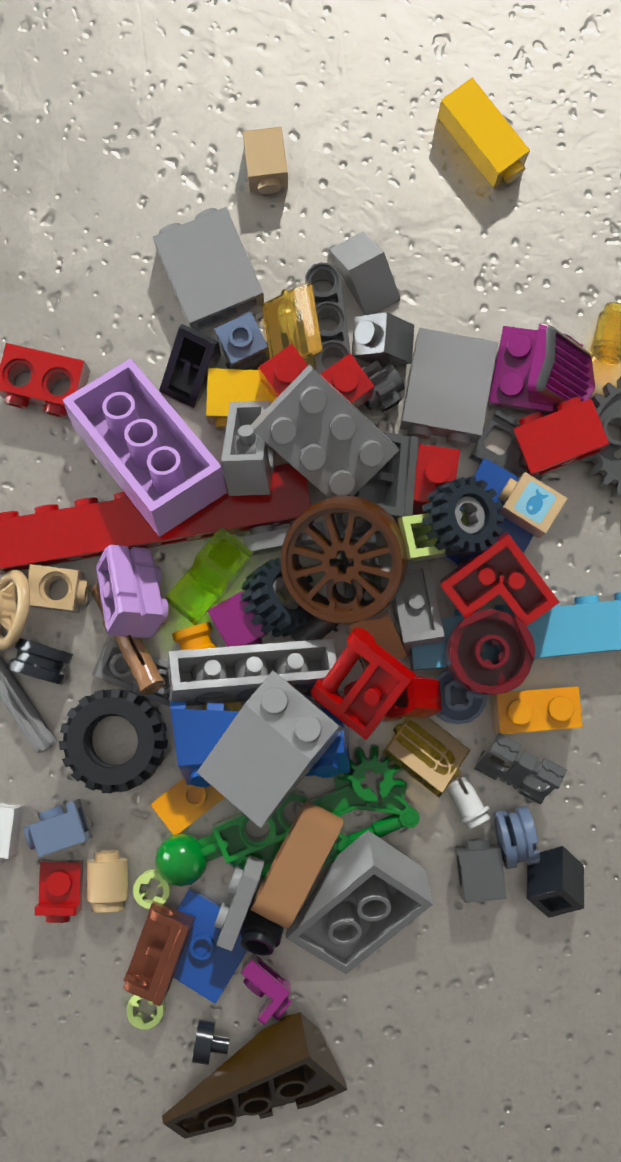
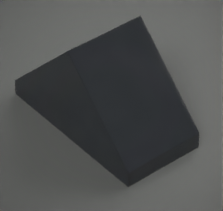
M181 324L177 331L159 391L195 408L208 383V368H216L222 356L219 342Z

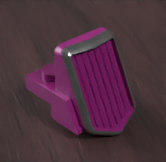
M539 324L538 330L503 326L489 397L490 406L526 411L530 415L541 412L544 417L557 412V406L564 401L580 397L583 402L591 397L596 388L593 363L590 353L583 348V344H580L569 335L563 334L551 325Z

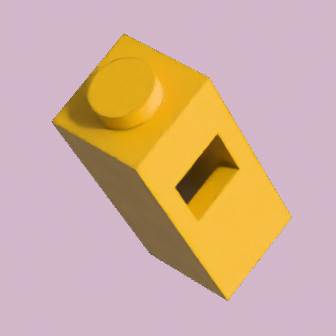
M473 77L441 99L437 117L493 188L504 180L507 184L513 182L525 171L526 167L524 165L530 149Z

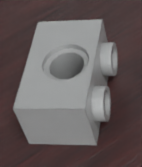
M271 401L230 402L221 458L229 496L270 495L275 450L253 432L250 425L271 405Z

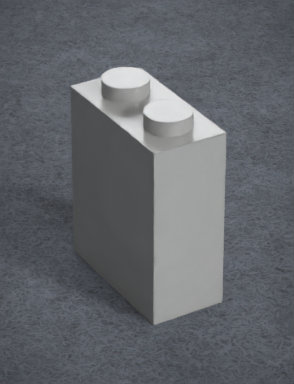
M227 207L219 210L216 208L206 209L197 214L195 220L182 225L180 223L169 224L163 227L158 235L153 236L156 250L190 328L201 331L264 305L262 288Z
M419 327L399 429L408 430V436H415L418 439H431V435L446 437L447 443L456 446L468 447L471 442L477 443L483 432L498 342Z

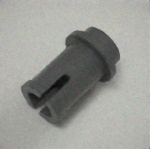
M315 616L311 619L312 621L290 634L294 641L323 639L332 630L336 633L338 631L336 627L340 623L325 621Z

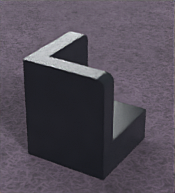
M564 846L540 852L539 863L527 864L526 899L548 918L584 909L583 864Z

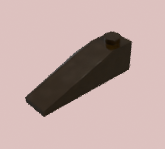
M299 1012L284 1016L279 1022L264 1028L162 1115V1121L165 1126L186 1139L232 1127L236 1123V1117L244 1115H259L260 1119L273 1116L272 1108L296 1102L297 1109L313 1106L346 1091L347 1085L320 1029Z

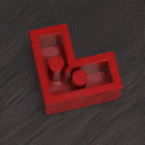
M290 344L258 367L259 378L272 397L276 399L308 365L294 345ZM351 353L321 373L356 408L373 396L375 386Z
M507 531L496 538L497 542L492 546L476 553L440 580V586L464 618L473 614L499 594L518 619L526 626L560 603Z

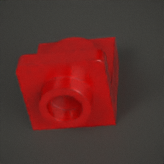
M83 860L40 861L39 904L34 908V915L45 916V922L65 923L70 922L71 916H76L82 910Z

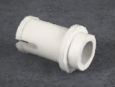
M468 774L449 783L445 787L462 816V819L459 820L460 823H465L468 829H472L490 819L487 813L490 808L488 805L483 806L469 780Z

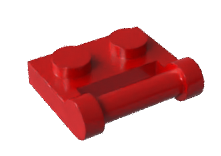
M356 627L347 638V647L325 678L317 680L311 689V695L363 739L367 740L409 686L416 674L375 643L374 637L368 631ZM360 656H362L370 664L347 696L343 698L338 694L337 688Z

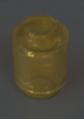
M619 302L607 303L604 311L599 313L590 349L593 354L597 355L599 362L608 365H618L621 362V303Z

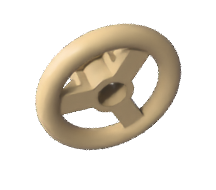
M10 570L0 579L1 650L10 649L17 643L28 619L30 588L26 576L19 570ZM1 624L8 632L5 637H3L1 632Z

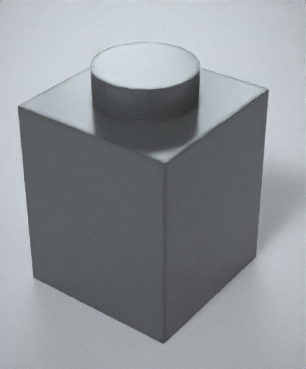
M388 312L354 317L352 356L370 364L378 360L381 367L388 364L393 366L412 364L414 324Z

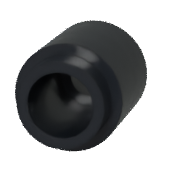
M254 893L240 930L242 937L241 945L251 953L267 956L271 955L274 948L280 945L285 928L250 910L256 895Z

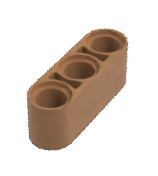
M306 800L259 887L250 910L289 929L342 828L344 819Z

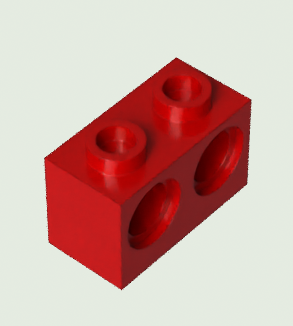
M6 343L0 364V396L5 398L4 403L9 406L28 409L29 404L44 407L43 412L48 415L66 418L67 411L63 399L87 385L90 369L84 360ZM20 372H31V380L27 385L23 387L14 386L15 377ZM60 380L70 381V389L66 394L61 396L52 394L55 383Z

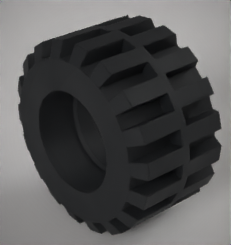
M121 689L99 690L90 696L83 697L78 701L79 704L75 708L69 710L67 713L69 718L61 726L60 732L64 734L63 741H59V749L64 750L66 758L62 759L65 767H70L74 772L71 776L76 781H83L86 784V788L101 790L102 793L109 794L125 792L150 779L156 773V769L162 764L165 758L163 756L164 751L168 746V740H166L165 731H167L166 724L162 722L161 713L157 707H153L149 703L150 700L144 696ZM109 716H120L129 720L134 726L138 737L135 754L127 762L119 765H110L103 762L95 753L92 744L95 727L102 719Z

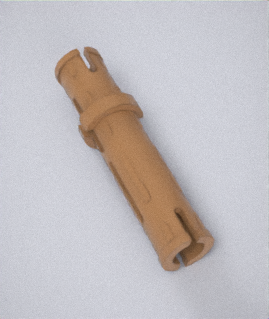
M97 583L90 591L104 617L99 584ZM103 619L102 624L106 630L105 619ZM132 635L126 637L114 636L140 688L141 694L149 695L161 689L165 685V681L161 677L142 638L132 637Z

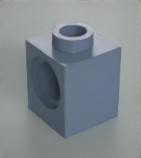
M251 312L214 329L217 341L230 369L250 370L270 359L268 345Z

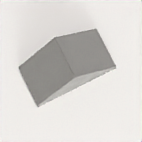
M364 232L329 249L333 261L364 315L376 314L400 301L401 298L384 251Z

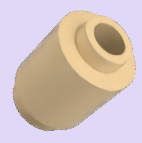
M118 850L94 852V859L86 861L87 901L91 903L92 912L112 913L123 911L125 909V900L129 899L128 859L119 857Z

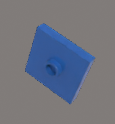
M190 887L177 910L196 918L174 978L216 1004L246 955L247 950L241 945L242 937L240 931L232 951L216 946L221 929L214 927L221 906Z

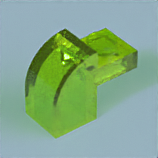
M221 527L198 552L192 567L168 592L165 599L168 604L194 625H197L207 614V610L211 609L217 601H220L248 565L253 552Z

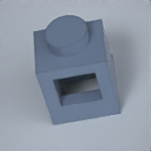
M80 799L67 803V812H63L60 805L38 813L40 821L24 826L27 844L31 850L36 849L38 857L71 847L92 838Z

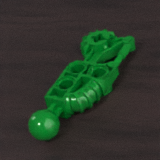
M372 744L370 746L369 757H366L363 749L357 746L354 748L358 761L354 763L350 759V773H338L334 776L335 789L311 799L302 792L292 791L267 821L269 830L263 837L255 838L248 834L246 824L251 819L243 812H240L213 824V833L203 838L196 839L192 835L182 833L171 835L157 849L155 863L157 871L163 880L171 885L182 887L192 885L199 880L206 870L207 862L223 856L226 864L229 863L233 868L238 866L243 870L248 856L251 855L264 860L260 875L263 882L293 824V821H289L284 816V808L292 801L304 803L308 800L337 816L344 815L355 809L393 814L349 836L339 832L322 867L334 862L343 850L367 830L381 838L404 827H415L419 822L420 816L417 810L409 806L408 802L403 799L407 789V782L392 776L400 773L404 769L401 763H394L387 767L394 754L387 750L378 760V745ZM368 769L374 774H380L381 776L375 780L377 785L375 788L382 801L380 804L375 792L366 784L361 785L360 783L366 778L364 772Z

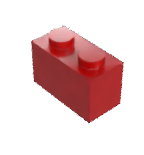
M575 397L560 403L557 406V412L544 417L541 412H537L518 421L520 426L513 428L514 436L529 475L536 478L608 450L609 441L592 398L582 402L580 397Z

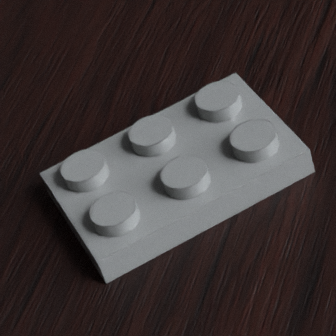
M310 364L250 425L253 432L328 498L334 496H354L399 451L398 447Z

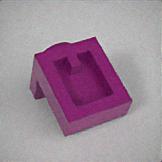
M252 953L243 964L241 974L246 977L243 983L255 995L262 998L266 994L269 997L259 1010L257 1018L259 1022L265 1025L271 1016L275 1020L279 1019L290 1005L292 1000L288 995L290 994L291 983L258 955Z

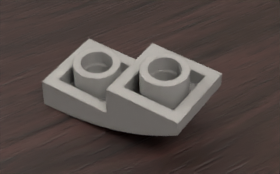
M107 638L92 675L170 707L167 661L150 655L161 677L164 679L165 685L152 694L142 695L117 642Z

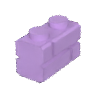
M109 545L105 548L95 566L107 633L109 636L126 637L132 635V637L150 638L155 635L161 623H164L168 616V602L165 598H161L159 589L162 578L161 568L155 566L151 549L139 547L128 549V546Z

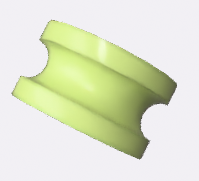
M157 870L146 871L136 879L133 885L135 901L146 909H150L153 901L164 904L171 894L172 885L163 880ZM154 878L160 881L158 888L163 886V895L157 894L153 900H149L145 897L147 891L142 892L141 888L142 884H148Z
M133 994L127 1005L129 1022L141 1030L155 1027L161 1021L165 1012V1001H163L161 1006L156 1005L157 1011L153 1010L152 1018L145 1019L143 1012L137 1013L135 1010V1006L139 1007L141 1004L140 999L142 998ZM147 1000L149 1005H154L152 1004L153 1002Z

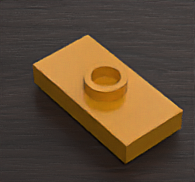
M183 778L150 805L172 834L176 835L225 797L213 786L197 787L187 785Z

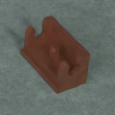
M153 901L128 971L125 974L123 989L153 1002L152 1004L161 1006L169 992L196 917Z

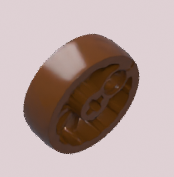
M355 496L329 497L311 505L291 524L284 538L281 551L283 579L294 600L313 616L334 623L358 622L384 610L399 592L408 568L404 539L395 519L376 503ZM334 513L349 514L345 537L341 538ZM321 516L325 518L332 542L313 525L315 519ZM357 516L366 519L372 524V527L359 540L353 538ZM376 531H380L388 544L365 550L363 544ZM303 532H306L323 550L301 545ZM341 551H345L347 558L353 559L348 567L344 566L343 560L336 558ZM387 553L392 556V568L366 562V559ZM299 555L321 560L322 562L303 567L299 562ZM324 571L326 575L315 586H311L305 578L306 575ZM363 572L386 577L389 579V583L386 587L380 589ZM343 581L351 585L354 584L357 590L356 596L353 598L341 596L337 591V582ZM325 584H327V598L318 593ZM367 590L374 598L368 601L364 600L365 591Z

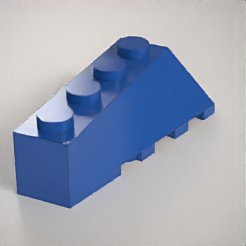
M171 701L170 710L178 767L187 785L210 787L212 785L201 777L197 771L239 711H224V703H207V710L186 709V702ZM318 707L341 726L343 731L305 776L316 775L322 778H330L338 773H350L349 728L329 710Z

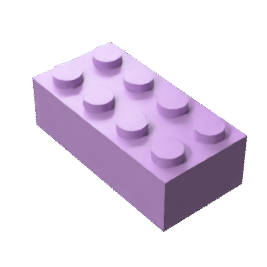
M131 358L63 399L73 428L159 537L228 493L222 466Z

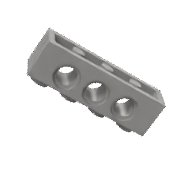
M334 639L169 651L167 677L170 705L171 701L186 702V706L247 701L272 671L279 674L304 696H310L311 689L317 680L324 679L337 661Z

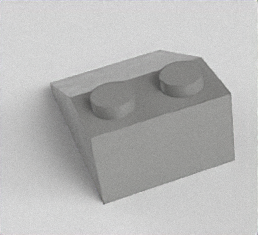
M272 671L241 708L197 773L256 825L262 828L343 731V728L275 671Z
M367 830L337 856L296 916L290 928L287 929L286 938L347 974L433 905L426 869Z

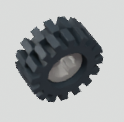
M461 477L434 488V492L429 493L426 499L430 503L424 504L422 511L429 513V517L423 518L422 521L423 526H431L432 530L427 532L426 535L429 540L433 538L438 539L434 544L438 550L446 548V555L452 556L457 554V557L486 550L487 547L497 542L494 537L500 536L503 529L496 526V524L504 522V515H497V509L503 508L501 501L493 502L492 498L497 495L493 488L485 491L488 483L483 480L476 482V477ZM460 507H463V510L467 509L466 514L468 515L466 519L468 521L467 524H469L467 526L463 525L460 521L463 516L459 510Z
M281 557L267 561L246 577L247 580L242 584L241 589L245 590V592L241 594V601L249 603L243 609L246 614L252 612L255 616L250 620L254 626L259 623L263 624L260 631L265 634L272 630V637L289 636L315 617L303 609L287 589L281 571ZM310 575L306 577L309 584L314 581ZM277 592H280L281 596L283 595L284 603L279 599Z

